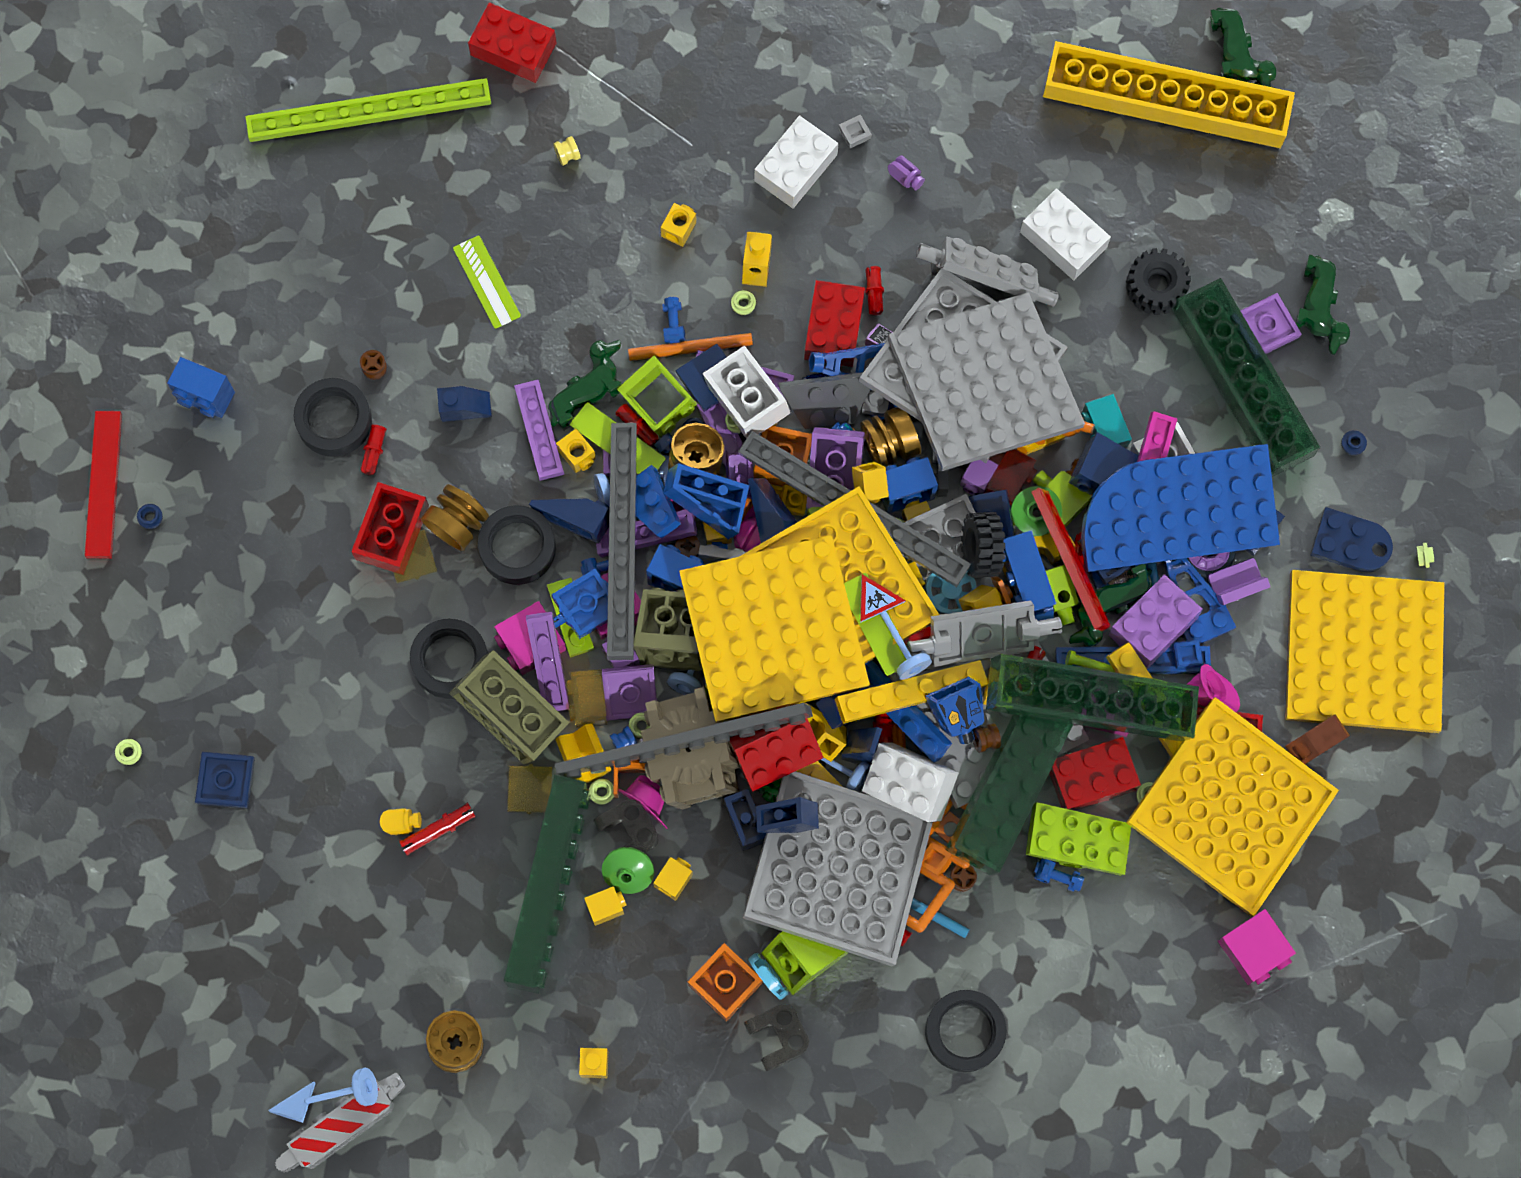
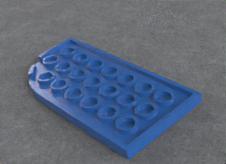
M1268 444L1149 459L1128 464L1118 469L1096 489L1091 497L1092 500L1087 513L1084 514L1081 533L1086 572L1280 545Z

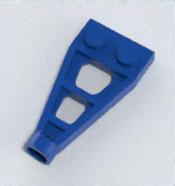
M885 343L829 353L812 352L809 357V371L815 373L822 372L830 376L850 374L840 371L841 360L843 358H857L855 373L864 372L865 361L875 357Z
M1187 558L1177 559L1173 562L1170 560L1164 561L1167 577L1178 586L1176 575L1182 572L1188 573L1195 583V588L1184 593L1189 597L1195 594L1202 596L1210 607L1209 612L1200 615L1182 634L1185 641L1199 640V643L1203 644L1236 628L1226 605L1219 603L1216 593Z

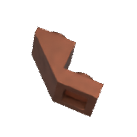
M1335 714L1285 747L1290 754L1306 764L1350 735Z

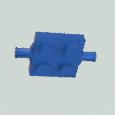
M596 569L552 594V599L560 612L559 615L553 618L555 628L566 623L573 629L577 637L581 639L608 622V582L601 578Z

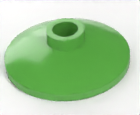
M1033 486L1024 489L1016 496L1012 504L1011 515L1014 524L1021 532L1025 533L1032 530L1033 536H1043L1050 532L1042 515L1040 517L1033 516V512L1039 508L1031 492L1037 488L1049 491L1060 517H1062V505L1060 499L1052 490L1042 486Z
M623 847L613 850L605 857L602 864V875L605 882L610 887L614 886L616 891L633 894L643 891L651 884L654 876V866L650 858L642 851Z

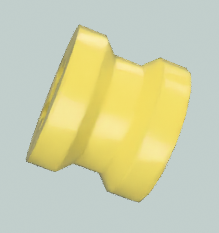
M572 136L566 138V141L562 143L559 141L553 143L562 166L566 165L569 160L581 159Z

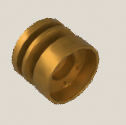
M895 407L885 411V424L878 416L872 417V424L869 420H864L860 423L861 432H865V448L874 462L888 467V462L891 465L897 464L896 452L904 460L921 454V445L915 427L907 412L901 408Z
M692 423L679 428L672 438L668 470L680 463L719 476L724 451L721 435L716 429L707 424Z
M447 484L443 489L445 495L440 494L437 496V501L443 509L431 505L420 519L441 540L457 550L464 551L473 539V535L467 527L480 530L482 526L479 521L485 522L489 514L470 494Z
M453 1010L440 1014L432 1021L427 1030L426 1044L429 1057L437 1067L446 1072H463L474 1066L480 1058L483 1049V1037L477 1021L469 1014ZM459 1038L462 1046H456L455 1050H452L449 1041Z

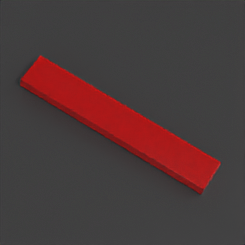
M95 411L85 544L86 558L112 559L122 425L121 411Z
M1037 488L1031 493L1094 629L1103 631L1110 627L1105 612L1049 491Z

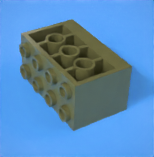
M662 588L643 589L634 639V649L641 665L653 664L654 667L703 671L684 590L672 592Z
M494 650L484 655L449 692L459 704L522 764L534 761L569 724L550 703Z

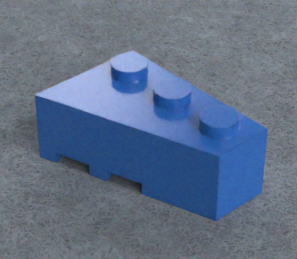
M678 463L668 470L663 494L724 537L730 539L739 534L749 485Z
M1032 530L1003 539L1006 548L1004 549L1005 559H1003V563L1007 570L1006 577L1010 587L1013 586L1016 594L1014 597L1015 603L1031 600L1034 604V612L1056 605Z

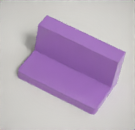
M1254 558L1218 570L1207 576L1210 586L1216 593L1221 605L1270 588L1268 578L1261 577Z

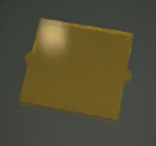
M425 530L419 532L404 575L394 572L397 584L414 578L419 580L421 576L437 572Z
M532 764L528 766H509L507 811L527 812L528 815L532 812L551 813L552 767H534Z

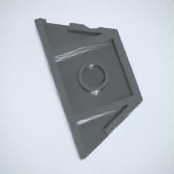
M863 372L778 383L780 391L804 429L834 426L837 422L840 424L844 422L848 424L854 423L870 391V388L859 382Z

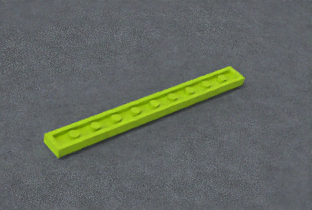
M485 78L254 114L245 117L249 141L254 142L490 105L491 98L488 80Z

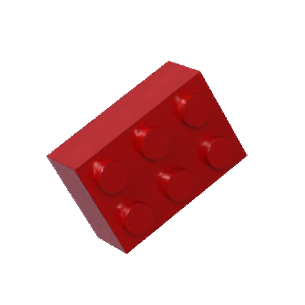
M489 2L468 45L471 56L536 83L557 42L554 29Z
M816 280L804 360L809 361L812 352L829 353L856 348L865 287ZM843 358L840 365L853 367L854 358Z
M377 482L351 551L355 560L404 575L423 524L420 518L429 508L426 497Z
M808 718L805 719V723L799 725L781 724L780 729L774 731L757 730L755 735L741 738L739 735L730 737L729 743L752 792L824 758Z
M1124 737L1052 759L1047 764L1061 808L1076 811L1135 792L1141 786Z

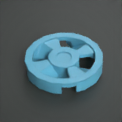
M966 572L959 585L955 587L934 573H931L927 578L925 592L939 613L962 612L958 599L969 592H963L961 585L970 582L972 591L976 588V581L971 576H968ZM931 587L940 588V594L932 596ZM955 599L958 609H948L949 600Z
M754 953L748 958L755 972L778 999L782 1000L788 995L787 987L781 985V979L766 960L761 959L759 953Z

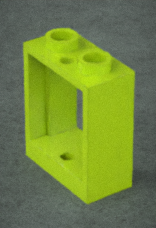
M655 356L649 359L617 388L622 396L660 437L667 432L671 433L675 429L676 423L682 418L690 416L695 409L694 407L698 404ZM662 373L685 400L657 424L634 398Z

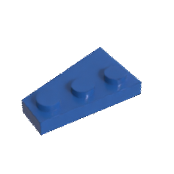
M650 465L636 476V517L662 539L680 526L681 522L671 499L663 494L665 486L658 470Z

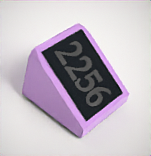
M878 323L866 337L865 345L886 343L888 335L893 332Z

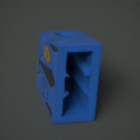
M968 676L925 696L942 731L951 737L958 736L960 744H968L974 741L972 729L984 723L980 683Z

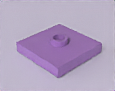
M1278 293L1233 315L1234 320L1257 358L1300 338L1302 335Z
M653 664L602 669L607 720L631 718L634 714L647 710L646 702L657 701Z

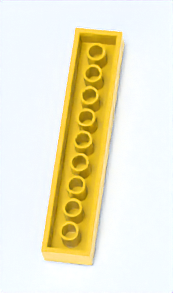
M1055 41L1043 97L1281 149L1287 136L1295 92Z

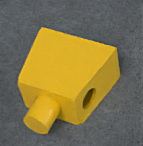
M747 232L742 284L767 287L772 248L771 234ZM751 268H758V269H760L761 271H760V272H752L750 269H751Z

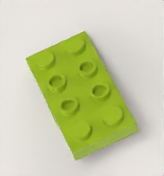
M1036 802L1032 805L1026 855L1056 861L1065 867L1088 868L1122 876L1126 872L1131 826L1126 822Z

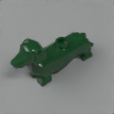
M1222 8L1211 10L1210 23L1212 32L1217 31L1221 27L1224 34V62L1221 63L1222 77H1233L1244 82L1257 80L1259 85L1270 87L1271 82L1276 78V67L1271 61H1256L1250 56L1248 48L1252 47L1250 33H1245L1239 12L1234 9Z
M1309 254L1304 277H1309L1313 274V284L1306 296L1303 309H1299L1296 325L1298 329L1302 326L1307 327L1313 335L1328 337L1329 353L1335 355L1339 346L1346 344L1350 337L1348 325L1335 320L1330 314L1331 304H1336L1338 290H1334L1336 267L1331 261L1322 259L1319 255L1314 257Z
M599 340L591 345L589 355L593 362V369L581 378L579 376L571 378L567 382L568 387L559 392L548 404V409L552 415V427L559 423L563 431L571 427L570 423L573 420L571 414L576 409L584 407L586 403L592 404L601 400L606 392H609L613 398L620 394L617 388L622 383L616 381L617 369L610 359L620 349V340L610 343Z
M1140 564L1127 570L1128 575H1132L1133 578L1126 582L1106 585L1096 589L1095 593L1105 614L1115 610L1116 614L1130 609L1129 603L1140 599L1153 586L1150 578L1152 570L1150 568L1146 570V565ZM1077 592V598L1080 600L1077 616L1082 629L1070 636L1069 643L1083 642L1086 646H1095L1101 642L1103 631L1094 629Z

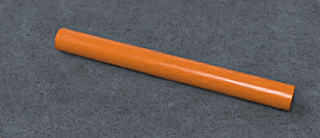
M746 333L628 349L629 361L650 359L653 356L657 358L696 353L698 350L704 352L715 344H718L721 349L742 347L744 345L750 346L753 345L752 334Z

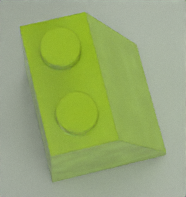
M784 931L779 933L761 952L792 995L849 953Z

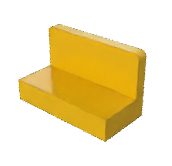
M593 723L582 726L574 733L560 735L555 739L564 761L604 752ZM606 767L605 772L592 774L590 771L581 773L582 777L571 780L574 785L592 782L610 772L611 767Z

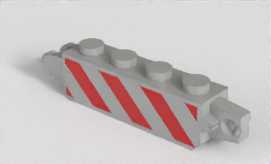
M394 1073L381 1081L376 1080L378 1097L375 1104L370 1106L360 1105L354 1095L351 1098L348 1095L341 1098L334 1104L336 1108L328 1114L326 1111L319 1114L312 1120L314 1123L306 1130L300 1128L290 1136L291 1141L286 1144L289 1149L276 1159V1169L288 1173V1171L295 1169L299 1165L313 1169L393 1111L394 1103L392 1100L406 1087L398 1073Z

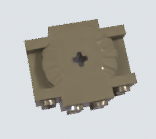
M701 687L694 689L695 692L661 702L656 700L646 702L647 710L644 711V717L650 728L641 730L642 738H640L639 742L719 724L715 723L708 689ZM714 741L707 742L705 747L690 750L689 747L680 749L679 754L665 756L664 753L655 755L654 760L647 761L645 764L647 777L652 782L662 785L660 786L662 800L666 801V804L681 810L690 808L691 804L726 795L730 796L740 792L735 769L740 768L729 741L715 744Z

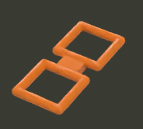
M950 798L946 806L942 820L948 813L950 808L953 806V803ZM971 801L961 806V808L983 820L986 824L964 856L931 837L941 821L932 823L920 873L942 887L919 920L908 915L906 925L919 933L926 929L955 887V882L943 875L949 865L953 862L963 869L968 868L999 824L998 817Z

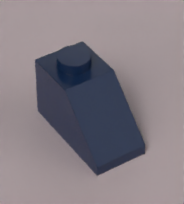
M464 386L437 388L438 408L442 422L492 417L490 392Z
M798 797L756 806L757 832L799 833L819 829L818 803Z

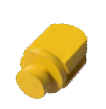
M406 808L386 810L380 817L381 828L390 835L409 834V832L413 831V828H421L422 825L420 812L412 813L411 809Z

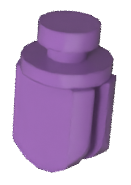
M902 155L898 156L888 166L889 174L906 188L912 187L914 190H918L925 181L920 176L921 171Z

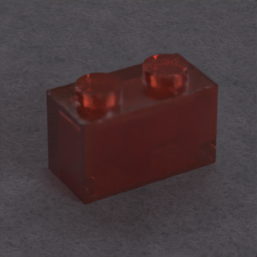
M1017 449L1007 451L984 493L1007 489L1011 508L1016 496L1023 491L1024 484L1026 482L1031 483L1036 475L1037 470L1034 469L1037 460Z

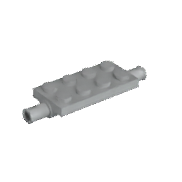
M946 236L941 250L920 243L918 246L916 258L936 264L938 268L1016 296L1029 292L1033 302L1036 300L1052 307L1057 303L1059 293L1039 286L1038 270L1028 263L1016 262L1006 255H997L989 252L984 247H975L967 244L962 239H953Z
M1031 600L931 616V636L929 639L908 641L907 645L910 647H907L911 656L920 653L931 654L934 667L1033 651L1034 641L1040 639V636L1062 633V629H1059L1062 628V622L1059 617L1040 621L1035 619L1034 604Z

